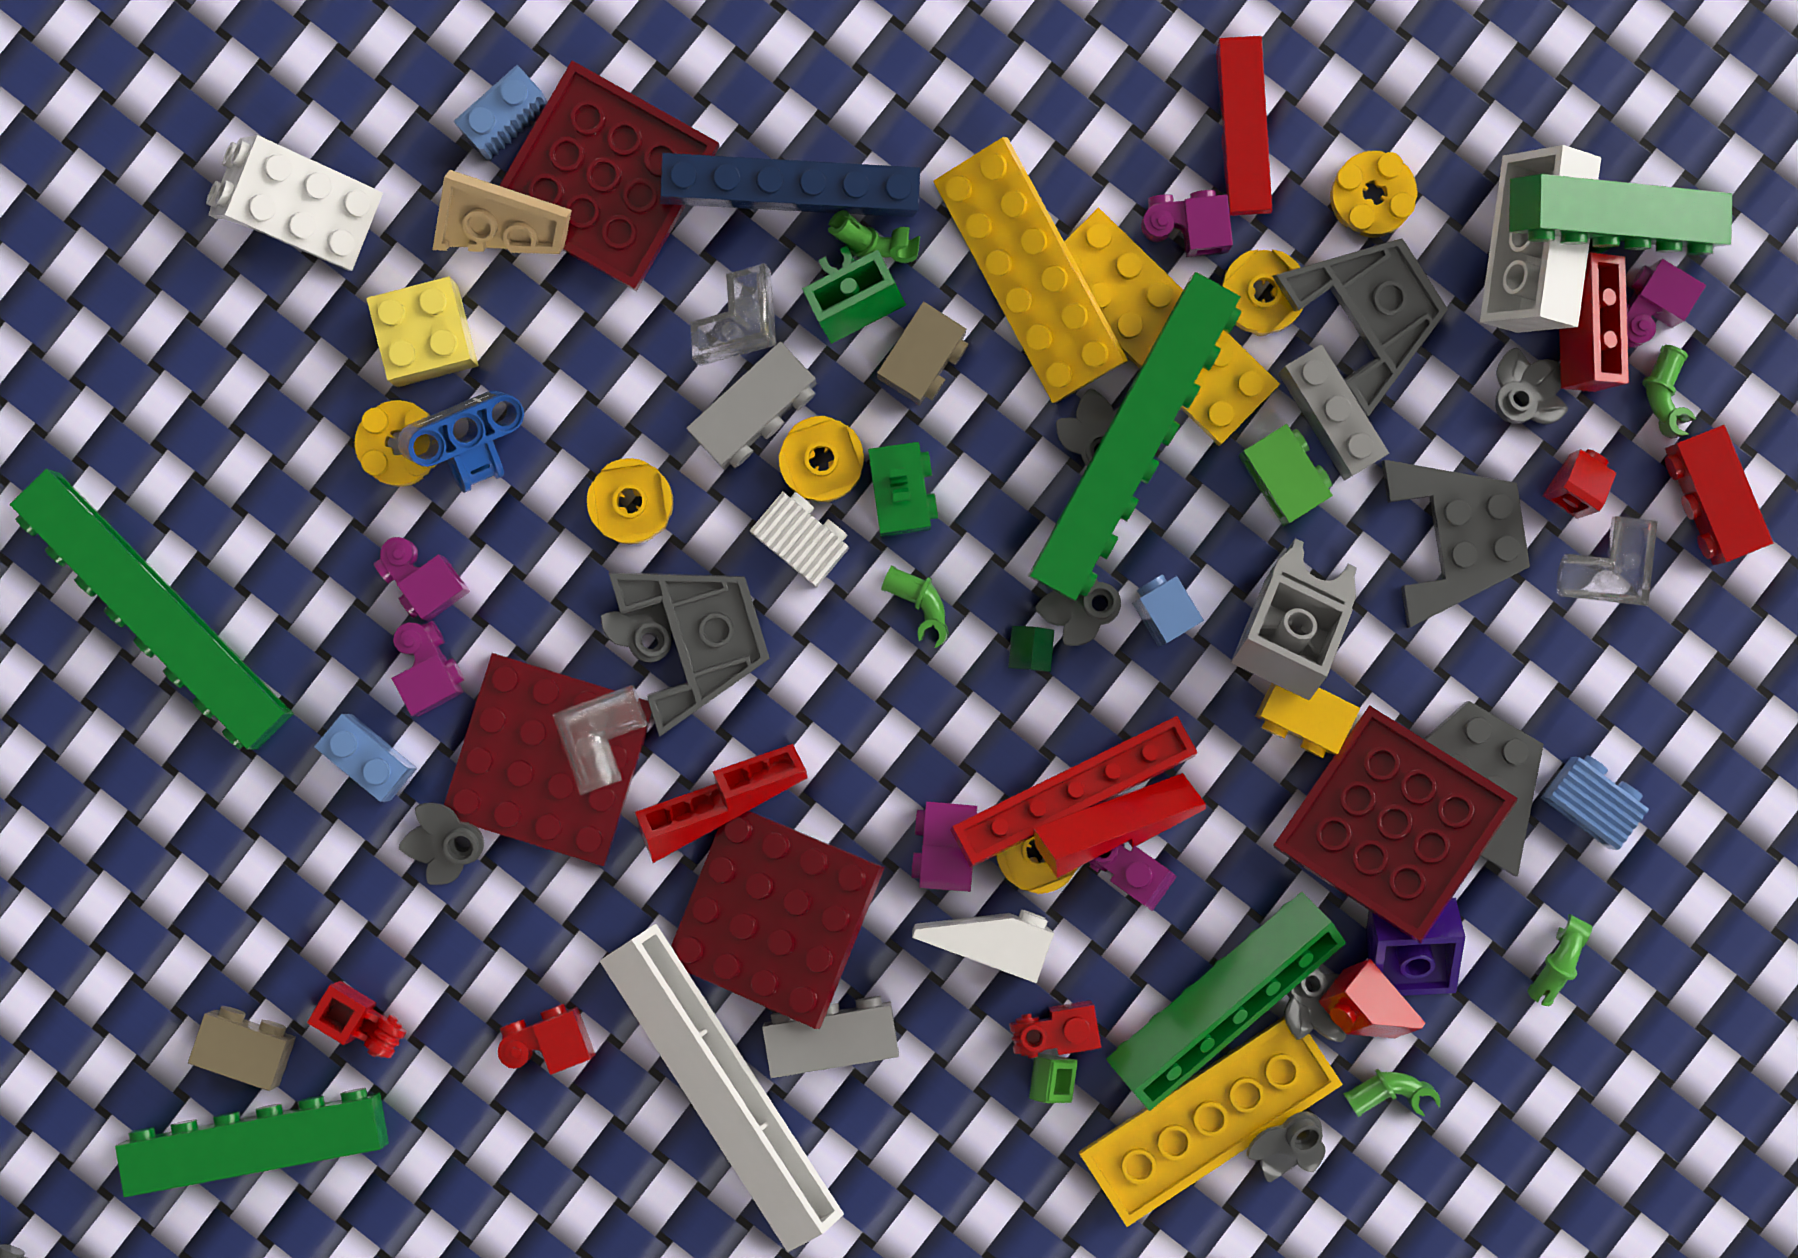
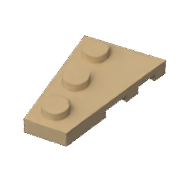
M449 170L443 181L432 250L447 251L449 247H468V251L484 252L486 248L508 249L510 253L560 254L565 246L572 210Z

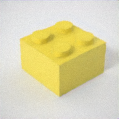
M450 276L366 298L386 378L394 386L401 387L479 366L459 287Z

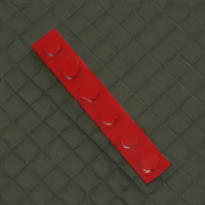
M1175 716L953 825L950 830L971 868L1034 837L1033 828L1100 804L1195 757L1198 752L1179 717Z

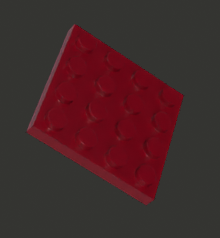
M571 60L499 186L572 210L565 246L562 250L637 292L686 206L660 204L662 153L715 156L720 145L714 139Z
M492 653L444 805L454 811L460 822H467L487 831L605 866L653 715L649 701Z
M1369 705L1344 741L1339 753L1335 754L1273 846L1291 860L1421 944L1517 803L1518 798Z
M747 811L718 828L671 947L688 973L814 1029H820L885 867L752 811Z

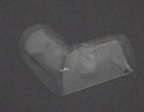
M765 263L726 274L728 312L690 322L693 361L698 365L703 366L776 345L771 271Z
M1618 516L1612 517L1607 558L1565 554L1561 559L1558 569V595L1560 597L1648 606L1658 521Z
M634 685L552 714L581 795L622 781L608 740L648 725Z

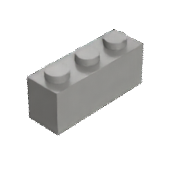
M780 341L687 427V430L724 470L730 464L737 468L753 453L750 446L761 435L765 439L770 438L785 423L781 417L792 407L797 411L800 410L815 396L816 393L812 388L817 385L816 378Z
M1322 344L1289 363L1278 373L1344 481L1390 454Z
M881 996L866 997L855 1000L856 1007L839 1010L838 1003H831L820 1029H814L778 1012L771 1014L772 1021L764 1022L762 1026L770 1077L776 1078L899 1057L891 1001L882 1003Z

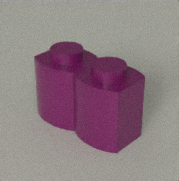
M926 802L925 810H917L915 835L923 836L922 853H913L911 878L920 879L919 888L971 892L973 867H969L950 829L953 825L976 815L978 806Z

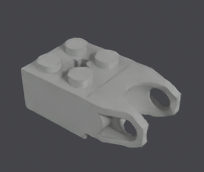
M1295 538L1286 553L1276 562L1264 580L1231 663L1310 700L1328 676L1353 611L1352 606L1356 599L1355 574L1357 567L1348 563L1338 578L1329 581L1317 579L1305 567L1303 561L1304 542Z

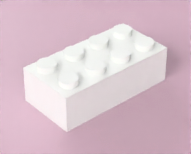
M1565 145L1509 154L1502 157L1480 323L1516 333L1578 327L1590 239H1587L1586 244L1577 245L1560 244L1559 236H1555L1554 241L1531 242L1527 241V234L1509 232L1510 179L1548 174L1598 180L1601 157Z

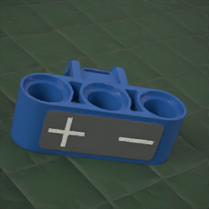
M485 392L409 424L399 434L397 441L398 449L405 458L420 466H433L447 460L458 487L463 493L471 491V485L492 476L496 479L504 476L503 466L493 440L519 428L524 418L523 406L518 399L503 392ZM504 401L507 406L506 416L501 421L495 422L492 417L493 408L497 403ZM466 418L469 425L468 431L462 438L456 439L453 434L454 424L459 419ZM427 434L430 440L428 450L422 455H416L413 448L415 440L419 436Z

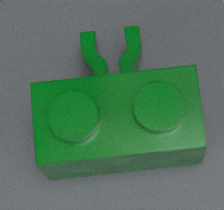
M845 246L840 249L844 257L843 268L837 270L836 267H831L825 256L818 261L826 276L802 288L831 344L906 306L879 250L855 261L849 248Z
M919 442L868 449L880 537L931 530L930 520L938 519L935 493L926 494L924 478L932 477L929 451L920 452Z

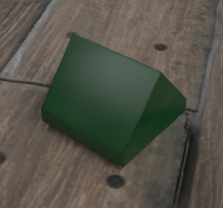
M1012 626L1008 668L1051 672L1054 629Z

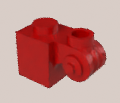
M342 981L329 985L307 1021L309 1025L342 1045L358 1038L364 1041L368 1054L381 1058H391L395 1053L394 1048L399 1046V1040L403 1039L407 1033L402 1028V1024L397 1022L398 1019L395 1016L389 1015L387 1017L373 1010L377 1004L375 1001Z
M1091 1000L1049 1007L1050 1017L1039 1020V1017H1032V1014L1028 1013L1009 1023L1010 1032L1013 1033L1011 1040L1014 1041V1054L1028 1055V1058L1038 1057V1053L1053 1048L1056 1049L1058 1055L1101 1048L1095 1006Z
M564 1003L540 1012L542 1020L532 1025L526 1026L525 1020L521 1019L500 1028L502 1041L498 1047V1057L501 1063L508 1068L515 1069L525 1065L531 1059L533 1049L542 1053L550 1075L591 1060L596 1055L578 1007L566 1010Z

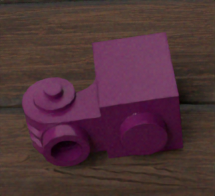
M1201 190L1191 193L1190 198L1184 201L1174 202L1173 195L1171 194L1156 195L1148 198L1149 207L1141 224L1142 233L1148 240L1157 243L1162 242L1169 237L1173 228L1178 229L1184 236L1186 258L1228 253L1233 246L1227 195L1216 196L1215 190Z
M1663 258L1650 267L1644 265L1631 284L1635 292L1630 298L1629 304L1627 303L1628 347L1636 348L1654 337L1656 324L1651 316L1671 328L1684 322L1706 285Z
M392 537L382 545L380 559L373 564L388 584L395 580L396 585L403 593L398 599L412 618L419 615L421 619L430 621L470 592L446 557L438 554L423 566L415 567L413 564L418 558L416 545L404 538Z
M433 620L422 625L406 623L397 628L393 640L395 647L404 654L414 655L415 661L411 668L391 679L411 716L419 717L464 693L459 684L464 681V676L453 658L447 660L445 655L442 654L439 646L445 643Z
M1121 844L1088 862L1090 864L1089 867L1096 872L1099 869L1104 872L1107 870L1111 872L1113 877L1110 879V882L1151 911L1155 909L1177 877L1169 869L1135 845L1129 851L1124 848V844Z

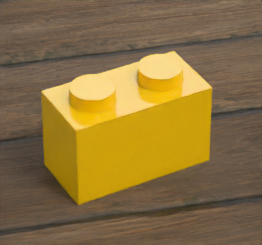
M1271 683L1255 717L1264 721L1262 729L1283 739L1289 733L1303 740L1300 745L1302 749L1323 758L1326 752L1330 754L1339 753L1360 708L1321 688H1318L1311 699L1307 700Z

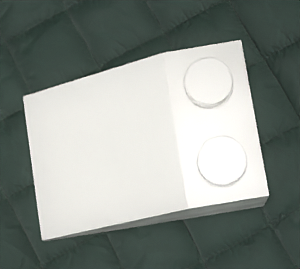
M1021 909L1019 916L1005 913L917 923L912 930V938L1037 983L1054 932L1049 927H1046L1048 921L1045 920V917Z

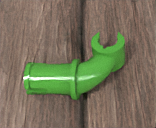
M845 210L837 212L829 221L828 225L831 226L828 228L829 233L845 243L850 248L851 254L856 258H862L876 250H879L883 258L891 257L893 260L901 263L913 262L918 256L920 236L908 240L909 227L896 228L892 231L891 237H881L874 228H866Z
M1666 344L1662 345L1661 352L1650 376L1645 377L1642 384L1646 388L1650 407L1654 415L1659 419L1658 424L1661 433L1665 437L1672 439L1689 435V433L1678 428L1677 418L1684 423L1696 420L1691 410L1685 407L1676 408L1671 400V396L1675 395L1676 392L1674 384L1684 362L1688 358V354L1676 346Z
M891 565L881 590L915 603V609L919 610L921 608L923 610L925 622L918 628V639L922 641L926 630L934 626L939 632V640L935 645V648L945 643L949 632L945 624L943 602L932 585V578L928 577L925 581Z
M1569 914L1565 929L1559 927L1556 939L1560 941L1557 950L1554 954L1547 955L1545 959L1546 966L1527 990L1530 997L1537 1003L1542 995H1544L1545 998L1542 1000L1541 1005L1551 1006L1566 982L1575 979L1578 974L1576 965L1581 950L1591 935L1592 925Z
M1379 1069L1374 1070L1376 1072L1375 1076L1352 1090L1343 1093L1358 1118L1389 1097L1395 1100L1397 1098L1395 1094L1406 1097L1413 1110L1424 1117L1425 1115L1419 1107L1420 1096H1431L1437 1106L1440 1107L1439 1094L1431 1084L1425 1081H1418L1416 1078L1404 1073L1380 1072Z

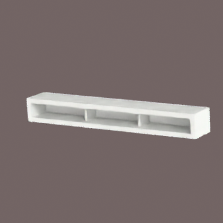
M654 924L599 960L786 1251L789 1252L827 1231L844 1215L843 1211L657 924Z

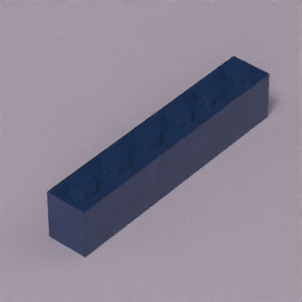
M662 153L660 204L837 213L845 210L850 214L914 217L919 211L920 167Z

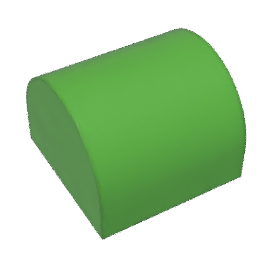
M1038 1054V1057L1034 1058L1029 1098L1043 1103H1072L1077 1060L1055 1055Z

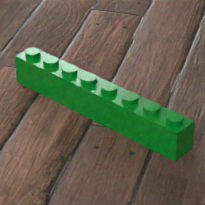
M1197 272L1189 278L1028 577L1072 601H1076L1079 594L1084 597L1088 595L1098 574L1092 572L1100 556L1104 559L1108 558L1118 540V536L1112 534L1120 519L1128 521L1139 501L1133 494L1140 481L1146 484L1149 483L1159 465V461L1154 459L1161 443L1169 446L1180 426V423L1174 421L1181 406L1188 409L1194 401L1201 387L1194 382L1201 369L1204 368L1209 371L1217 359L1221 348L1215 344L1223 330L1230 333L1242 312L1236 308L1241 296Z
M45 469L9 504L19 514L15 518L16 522L31 536L35 537L38 534L48 544L45 548L46 553L60 566L64 567L67 564L78 575L74 581L85 593L91 597H94L96 594L107 605L104 609L106 615L118 626L123 628L127 625L137 636L133 640L136 646L150 658L156 655L167 666L163 670L166 677L179 688L185 685L196 696L192 701L196 708L209 719L215 716L226 727L222 731L223 735L238 749H241L243 746L246 749H259L294 714L61 473Z

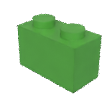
M1288 424L1280 427L1238 455L1283 527L1333 496L1329 490L1332 487V482L1322 466L1317 465L1314 467L1306 454L1310 449L1305 438L1298 429L1291 431Z

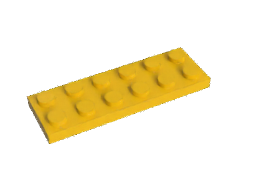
M1007 137L1000 138L933 181L1052 403L1063 400L1128 362L1125 353Z
M1098 207L1064 242L1123 352L1141 369L1183 289ZM1224 330L1215 344L1221 348V351L1209 371L1202 368L1194 382L1201 386L1194 401L1188 409L1184 406L1180 408L1218 446L1280 385L1268 371Z
M1283 1016L1186 1080L1151 1111L1145 1107L1080 1150L1079 1154L1126 1227H1128L1248 1148L1252 1140L1262 1131L1270 1127L1283 1125L1290 1116L1304 1111L1343 1084L1311 1035L1307 1034L1305 1037L1296 1040Z

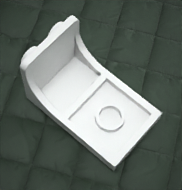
M258 135L240 138L237 144L231 142L222 161V165L227 167L221 183L218 181L214 182L207 197L206 204L211 206L209 216L246 226L347 271H352L383 192Z

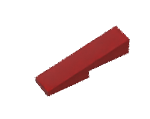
M1262 36L1219 38L1216 60L1223 123L1222 149L1230 216L1270 214L1272 212Z
M790 744L713 771L716 784L636 811L635 815L641 836L652 862L655 863L807 779V771L794 745Z
M1181 773L1033 828L1035 847L1055 876L1059 878L1127 841L1132 848L1134 845L1137 846L1202 812L1206 809V803L1185 775Z

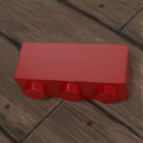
M1588 253L1578 327L1559 329L1561 389L1596 392L1629 383L1625 256Z
M1725 424L1665 448L1668 455L1665 457L1666 468L1672 479L1678 480L1684 494L1681 497L1683 509L1688 518L1694 519L1700 533L1697 537L1698 545L1706 559H1711L1713 565H1718L1774 544Z

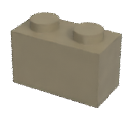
M923 301L877 372V378L919 406L926 397L933 400L946 380L940 374L948 362L956 365L968 346V343L963 340L967 329Z
M221 1006L220 1010L205 1013L188 1064L268 1091L280 1086L296 1036L285 1033L286 1027L273 1021L261 1020V1023L257 1024L245 1020L246 1013L232 1007Z

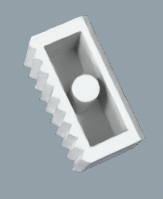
M782 491L751 528L750 532L817 588L848 551V545L843 542L848 535L829 519L823 525L811 515L815 508L798 493L795 492L790 498Z

